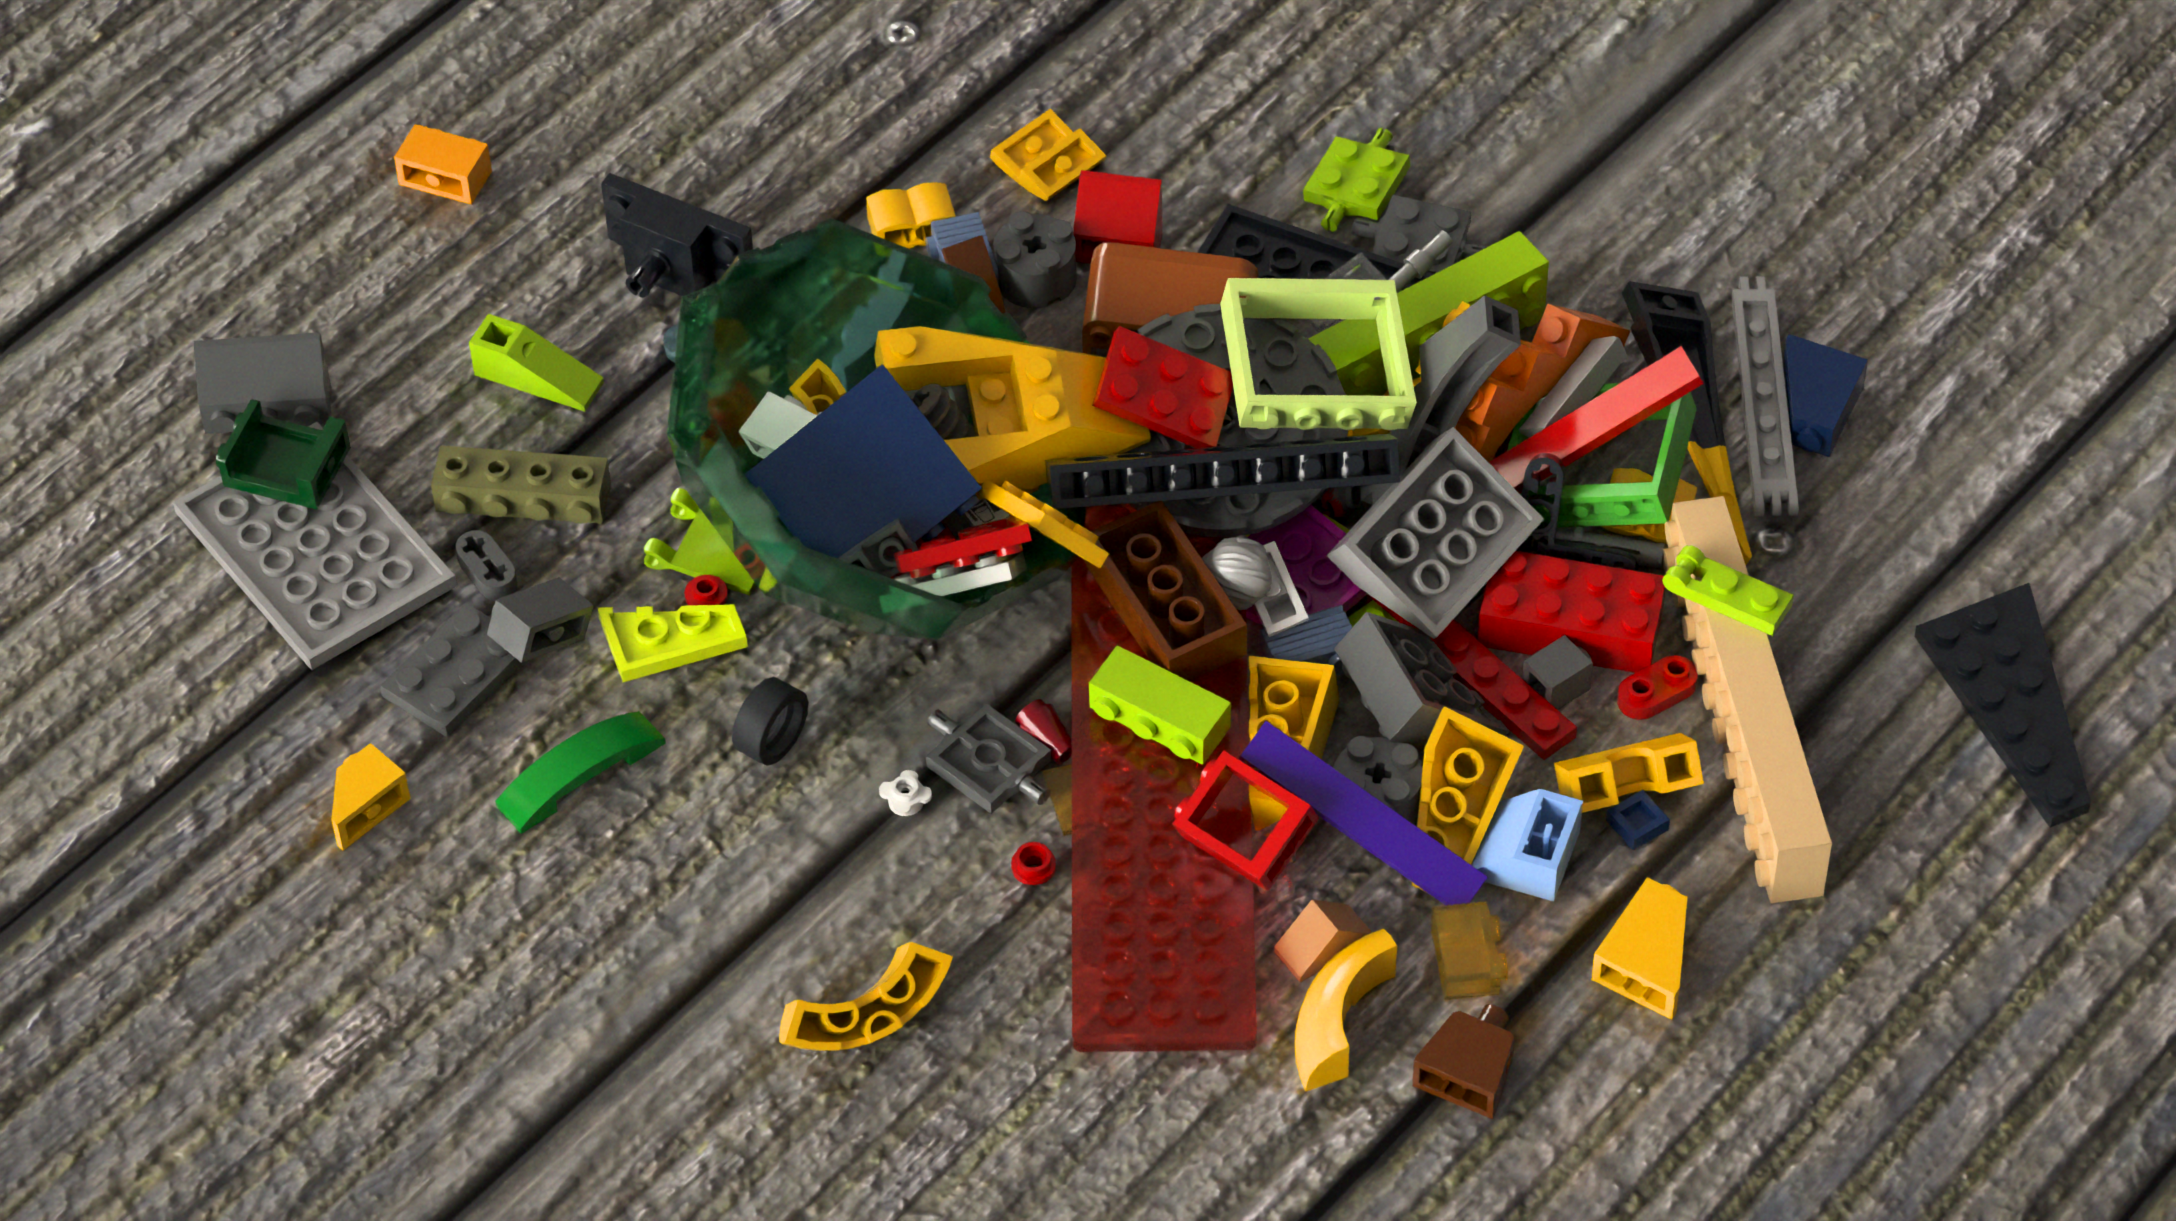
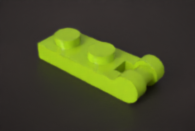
M1686 545L1682 548L1676 558L1677 565L1670 567L1662 579L1664 586L1672 593L1771 636L1774 635L1793 604V594L1705 557L1700 549L1691 545ZM1693 574L1697 577L1702 578V580H1695L1691 578V575Z

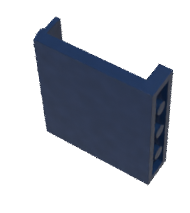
M883 364L744 474L822 570L852 547L897 518L901 520L914 542L919 538L924 543L931 541L946 528L941 522L954 510L959 516H962L980 501L975 493L982 489Z

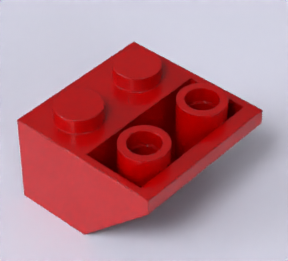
M1081 170L1073 229L1076 241V262L1091 264L1094 249L1103 243L1160 248L1163 236L1162 180Z

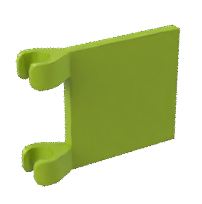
M676 489L671 496V503L673 504L671 515L682 520H694L677 551L659 539H649L644 547V553H646L644 564L651 569H672L692 577L713 575L722 579L728 589L750 596L771 555V552L764 548L760 542L768 532L772 533L773 531L780 536L782 527L704 502L688 490Z

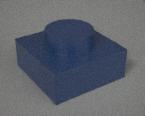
M1644 790L1609 808L1606 814V821L1632 850L1669 830L1670 819Z

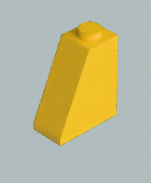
M1647 877L1594 953L1591 980L1672 1020L1677 1012L1687 896L1679 893L1670 885L1660 884Z

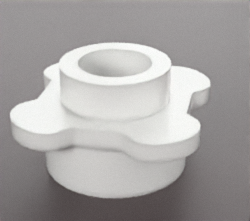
M912 770L901 772L900 776L895 780L883 782L879 787L880 796L888 799L890 809L900 816L916 814L921 810L923 804L928 803L932 798L931 789L923 786L918 781V774Z

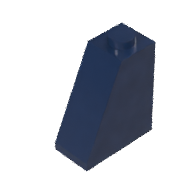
M1788 334L1785 341L1783 370L1792 445L1809 452L1830 457L1864 388L1868 359Z

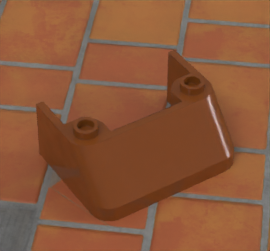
M1120 243L1100 244L1094 249L1090 264L1082 327L1083 353L1096 355L1097 348L1108 349L1113 334L1119 326L1138 330L1150 321L1167 313L1171 317L1180 313L1194 311V306L1221 304L1228 278H1259L1258 270L1250 261L1237 257Z

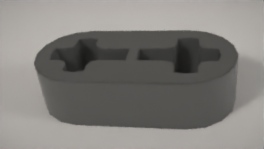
M472 530L461 535L456 542L458 563L479 592L485 598L493 601L515 593L518 583L515 567L488 533L480 530ZM475 549L479 553L483 552L484 558L480 559L474 551L470 550ZM493 572L498 579L504 580L498 582L495 578L490 579L489 573Z

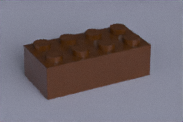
M1162 501L1152 503L1091 531L1099 536L1095 545L1108 552L1109 555L1101 568L1086 560L1085 565L1150 662L1191 681L1247 655L1246 622Z

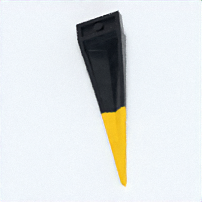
M1629 281L1621 293L1634 322L1630 330L1647 366L1682 346L1704 383L1691 391L1697 410L1687 449L1710 497L1724 496L1746 566L1752 554L1736 498L1725 445L1716 384L1710 319L1698 292Z

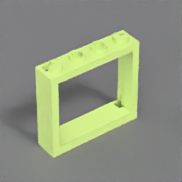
M1228 278L1220 306L1240 428H1299L1303 430L1313 428H1341L1343 430H1353L1356 428L1408 429L1417 402L1394 280ZM1380 297V300H1374V298ZM1243 318L1376 319L1389 396L1255 395Z

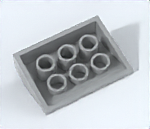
M1452 427L1435 438L1401 474L1400 482L1393 483L1326 556L1357 587L1435 639L1538 527L1544 518Z

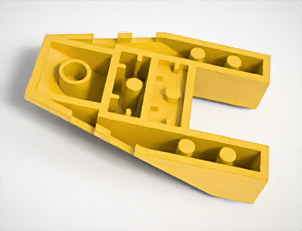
M922 326L878 331L874 354L876 369L883 364L904 391L918 390L930 383L939 384L941 387L966 385L976 437L944 441L980 486L987 479L1001 487L1006 480L1020 490L1031 494L1038 491L1039 486L1047 483L1045 460L1122 454L1150 442L1151 437L1148 428L1092 406L1106 357ZM975 493V494L978 496L979 499H984V498H982L981 496H979L977 493Z

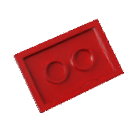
M1119 326L1113 334L1092 406L1194 448L1216 447L1233 389L1232 376L1228 370Z

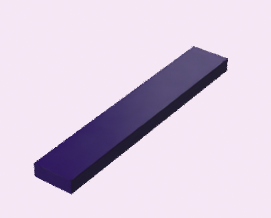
M1267 721L1263 723L1239 757V760L1310 804L1319 817L1460 916L1488 878L1485 874Z

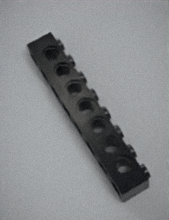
M1390 433L1045 460L1048 503L1054 509L1400 482L1398 439Z

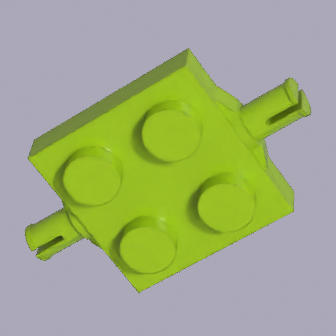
M1379 128L1372 141L1368 144L1336 136L1303 188L1304 201L1321 205L1328 209L1327 214L1321 221V226L1326 231H1329L1330 228L1331 232H1335L1346 215L1379 220L1390 202L1392 195L1396 192L1411 165L1410 155L1385 149L1393 138L1392 133L1385 128L1383 132V128Z

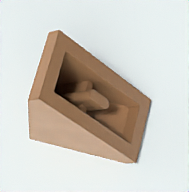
M1312 899L1276 943L1274 952L1297 980L1302 982L1318 973L1340 950L1357 939L1372 933V931L1348 904Z

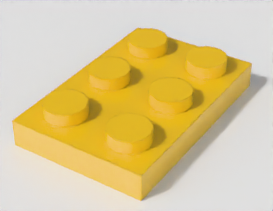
M986 479L981 486L982 489L977 492L982 498L1011 516L1028 523L1029 527L1098 568H1101L1109 555L1108 552L1095 545L1099 536L1071 521L1061 512L1041 502L1027 492L1020 490L1006 480L999 487Z

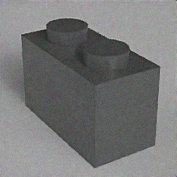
M558 577L496 599L492 608L487 635L522 663L584 640L594 605Z

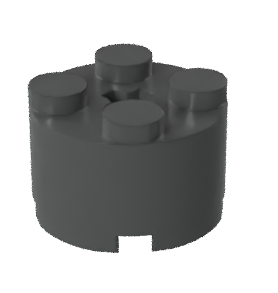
M1025 211L1012 214L1009 217V222L1004 224L997 232L993 243L994 258L998 266L999 287L1003 291L1004 297L1009 302L1025 308L1047 307L1048 301L1060 297V301L1065 299L1073 291L1077 280L1076 241L1071 224L1068 221L1058 220L1051 216L1030 214Z
M1357 736L1352 738L1347 747L1338 756L1334 769L1415 825L1418 820L1423 769L1416 748L1407 743H1394L1389 741L1388 738L1382 737L1368 738L1366 736Z

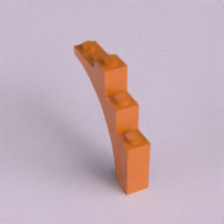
M1547 303L1533 341L1520 340L1521 345L1496 367L1475 393L1459 418L1455 429L1490 462L1516 424L1541 398L1552 390L1593 339L1615 336L1620 338L1624 347L1631 330L1597 315Z

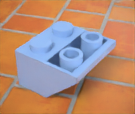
M1537 789L1500 801L1471 865L1488 877L1485 881L1486 883L1554 902L1580 833L1583 800Z

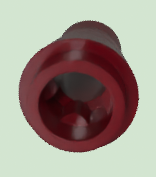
M1037 699L1025 706L1017 715L1016 724L1051 749V757L1057 764H1063L1076 753L1078 747L1071 740L1052 704H1046L1042 699Z

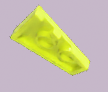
M734 604L681 606L677 611L653 612V606L636 607V612L618 613L613 612V607L597 608L600 623L622 682L748 647L747 636Z

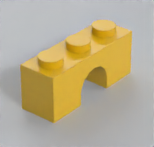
M1682 733L1554 763L1559 793L1583 800L1582 813L1619 804L1618 797L1641 790L1657 791L1663 794L1704 784L1696 740Z

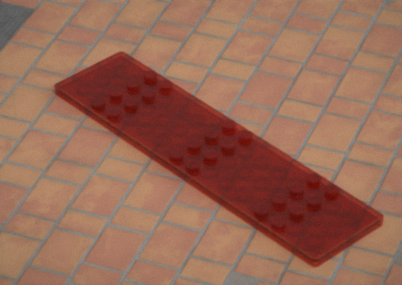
M1128 503L1071 508V521L1089 531H1093L1137 510ZM1184 533L1201 558L1224 539L1223 537H1204ZM1071 552L1073 1048L1078 1052L1251 1050L1257 1044L1253 882L1183 838L1172 824L1175 820V811L1180 802L1186 796H1192L1200 785V776L1205 766L1212 759L1217 760L1223 750L1239 759L1250 743L1247 655L1190 681L1231 702V727L1204 765L1190 758L1183 759L1175 755L1170 748L1153 739L1147 740L1139 737L1131 728L1115 720H1106L1100 717L1094 709L1090 708L1089 682L1114 648L1118 645L1148 661L1150 660L1085 565V560ZM1237 609L1246 622V610ZM1232 774L1197 827L1252 861V820L1249 784Z

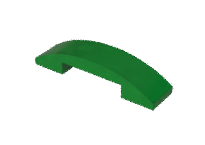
M640 711L618 715L601 721L576 733L536 760L495 801L496 807L522 834L558 812L556 803L558 799L622 759L630 766L666 744L665 738Z

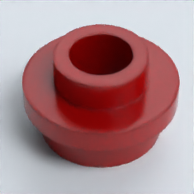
M713 575L695 577L686 585L684 591L687 605H724L728 598L725 582Z
M1028 842L1020 846L1013 855L1011 870L1018 881L1027 885H1039L1053 877L1056 871V859L1054 854L1044 844ZM1030 865H1038V867H1028V866H1030Z

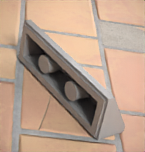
M1611 336L1593 339L1519 429L1520 434L1531 437L1591 401L1627 357L1620 338Z

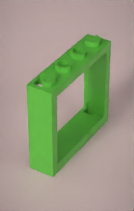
M1619 383L1604 384L1593 399ZM1691 392L1644 419H1668L1652 482L1564 485L1558 527L1665 524L1666 521H1669L1697 410ZM1548 394L1541 398L1513 428L1508 450L1530 438L1520 434L1519 429ZM1540 486L1538 493L1530 490L1529 495H1546L1547 486ZM1554 494L1546 495V496H1549V497L1555 499V495H1554ZM1533 505L1532 507L1544 518L1540 524L1547 525L1551 520L1549 510L1543 505Z

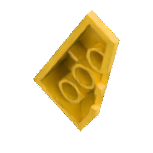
M1444 706L1424 748L1417 827L1471 865L1524 745ZM1412 882V886H1414V887H1416V888H1418V889L1424 891L1423 889H1421L1419 886H1417L1416 884H1414V883Z

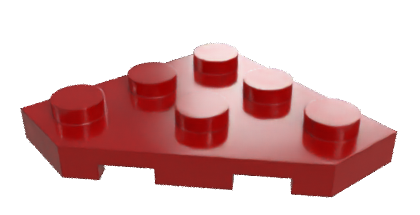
M1011 516L960 530L958 533L960 540L955 541L950 535L942 536L922 543L920 550L912 552V548L894 553L898 571L901 573L909 572L912 579L936 573L935 565L949 562V565H954V568L980 562L978 554L992 551V554H997V557L1023 551L1022 543L1032 541L1028 523Z

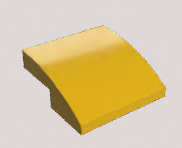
M1050 108L994 147L989 158L1026 190L1048 201L1079 179L1081 170L1090 171L1106 159V154L1081 128L1073 132Z

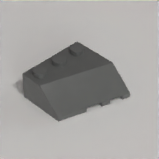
M1366 612L1334 648L1343 663V672L1355 683L1362 694L1360 697L1361 702L1374 714L1380 724L1379 732L1391 742L1407 743L1414 746L1417 750L1424 751L1425 745L1444 706L1503 736L1510 732L1501 720L1494 722L1487 718L1480 709L1485 701L1475 690H1469L1464 684L1454 679L1453 675L1456 673L1457 668L1429 635L1418 628Z

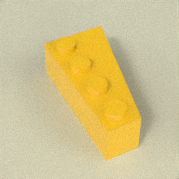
M1249 656L1250 741L1263 723L1267 721L1322 760L1340 700L1334 665ZM1249 784V800L1255 831L1271 833L1288 808Z

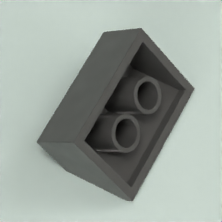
M320 332L194 341L198 403L205 434L233 432L237 415L245 411L251 399L260 401L262 412L265 416L307 427L315 422L325 426L328 418L331 417L332 387Z

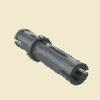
M1575 526V530L1557 528L1556 539L1593 543L1595 546L1601 547L1606 545L1638 550L1640 554H1631L1636 559L1638 566L1653 567L1661 570L1665 543L1586 532L1582 526ZM1534 536L1533 550H1536V551H1537L1538 542H1539V540H1540L1541 537L1544 538V539H1546V540H1548L1549 537H1548V536H1540V537H1535V536ZM1578 553L1568 554L1571 555L1570 560L1579 561V557H1583Z

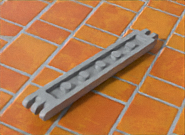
M1748 276L1739 277V289H1732V308L1754 516H1764V503H1770L1771 516H1781V503H1787L1789 516H1798V495L1774 288L1766 289L1765 276H1756L1755 289H1749Z

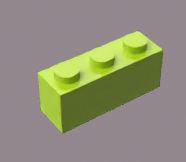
M1118 645L1089 682L1090 708L1094 709L1100 717L1106 720H1115L1131 728L1135 734L1143 739H1153L1183 759L1190 758L1204 765L1231 727V702Z

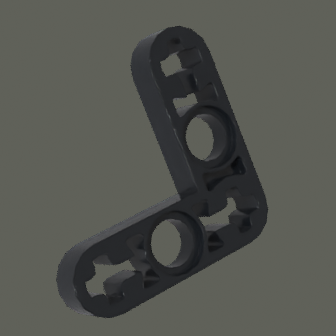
M1541 453L1534 456L1525 471L1521 496L1531 506H1545L1551 514V520L1547 525L1538 526L1530 534L1535 537H1549L1548 540L1540 538L1537 554L1564 559L1568 554L1578 553L1586 559L1587 563L1596 564L1595 557H1601L1600 565L1613 567L1615 561L1623 563V569L1638 571L1636 559L1629 552L1556 539L1566 475L1565 466L1559 457L1551 453ZM1542 464L1550 465V472L1557 474V477L1550 478L1546 489V495L1554 494L1555 499L1543 494L1529 495L1530 490L1534 493L1539 491L1541 477L1538 474H1534V471L1540 470ZM1528 536L1516 551L1527 553L1531 546L1532 536Z

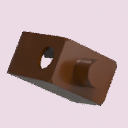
M1492 1004L1485 1005L1478 1018L1461 1011L1453 1012L1415 1057L1412 1086L1493 1119L1513 1060L1515 1036L1510 1031L1504 1029L1509 1020L1507 1013L1502 1008Z

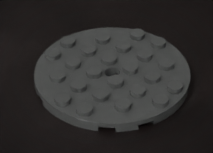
M1220 304L1194 306V311L1180 313L1171 317L1167 313L1138 329V334L1231 372ZM1243 318L1255 395H1346L1338 378L1337 369L1329 356L1319 344L1315 346L1308 338L1299 333V328L1283 318ZM1233 388L1226 414L1231 418V422L1226 426H1222L1217 446L1348 437V430L1341 428H1313L1309 430L1299 428H1240ZM1149 429L1150 442L1122 454L1191 449L1194 447ZM1326 488L1165 500L1162 502L1184 533L1204 537H1237L1268 530L1292 519L1315 502ZM1157 501L1128 504L1134 509L1139 510Z

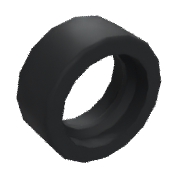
M774 676L760 682L747 696L737 714L732 733L734 748L766 766L781 760L796 743L803 730L809 706L806 693Z

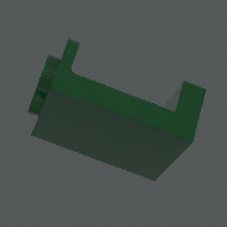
M251 399L245 411L237 415L232 434L227 443L220 445L216 455V466L220 469L223 486L317 510L351 448L346 422L342 419L329 417L324 428L319 430L267 417L262 412L260 401Z

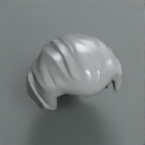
M1244 535L1224 538L1214 549L1202 557L1208 569L1238 610H1247L1271 589L1272 577L1266 549L1262 544L1248 539Z

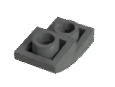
M897 518L845 552L827 566L823 572L846 608L885 586V580L899 572L894 553L912 548L913 552L919 550L901 520Z

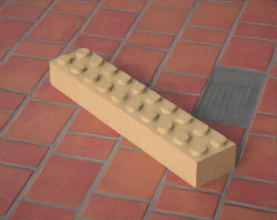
M1724 496L1673 503L1671 521L1665 522V536L1668 548L1663 549L1662 558L1665 574L1670 567L1677 565L1676 558L1682 548L1686 545H1691L1700 549L1705 557L1748 575ZM1693 574L1691 575V578L1695 580H1702V578L1697 577ZM1672 593L1675 607H1682L1684 616H1682L1684 638L1686 641H1692L1693 643L1692 662L1695 665L1697 675H1702L1704 680L1702 685L1704 706L1706 710L1712 709L1715 718L1712 721L1715 742L1717 745L1723 744L1725 750L1723 754L1725 776L1728 780L1733 779L1736 788L1733 791L1735 809L1738 815L1744 814L1747 823L1744 825L1745 843L1749 851L1755 850L1757 857L1755 861V875L1759 887H1766L1770 904L1824 896L1832 842L1767 633Z

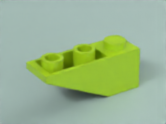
M488 314L469 341L475 376L584 412L604 384V378L527 326Z

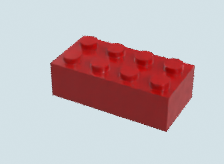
M1515 551L1487 582L1479 614L1478 641L1486 648L1533 655L1565 635L1577 647H1582L1587 651L1593 666L1636 673L1651 665L1664 609L1666 591L1662 581L1664 576Z

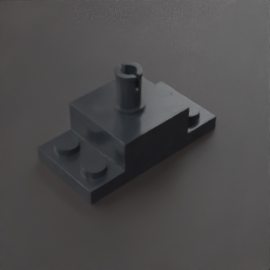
M609 173L602 181L601 187L608 238L623 246L626 274L630 275L626 279L625 284L631 293L637 295L640 289L643 288L639 296L644 298L648 296L650 290L655 285L697 302L713 280L725 287L735 288L747 294L756 285L751 227L612 173Z

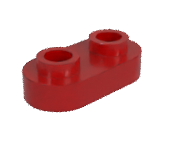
M1672 655L1664 657L1628 676L1620 683L1618 689L1617 704L1620 711L1629 718L1644 720L1687 699L1695 692L1698 675L1694 663L1683 656ZM1643 690L1645 693H1637L1635 691Z

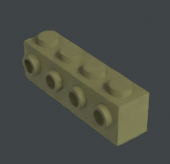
M440 445L431 488L437 512L530 518L533 520L570 521L579 524H603L611 489L608 458Z

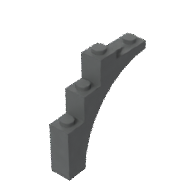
M1483 296L1419 346L1421 382L1414 386L1417 403L1408 429L1391 430V435L1398 439L1400 476L1435 438L1452 427L1455 428L1459 418L1480 386L1496 367L1521 345L1518 310L1490 297ZM1393 483L1360 485L1361 500L1374 505Z

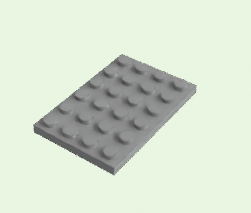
M318 422L308 426L319 430L323 429ZM348 455L345 457L317 510L224 487L221 476L173 502L176 514L311 670L457 586L454 573Z

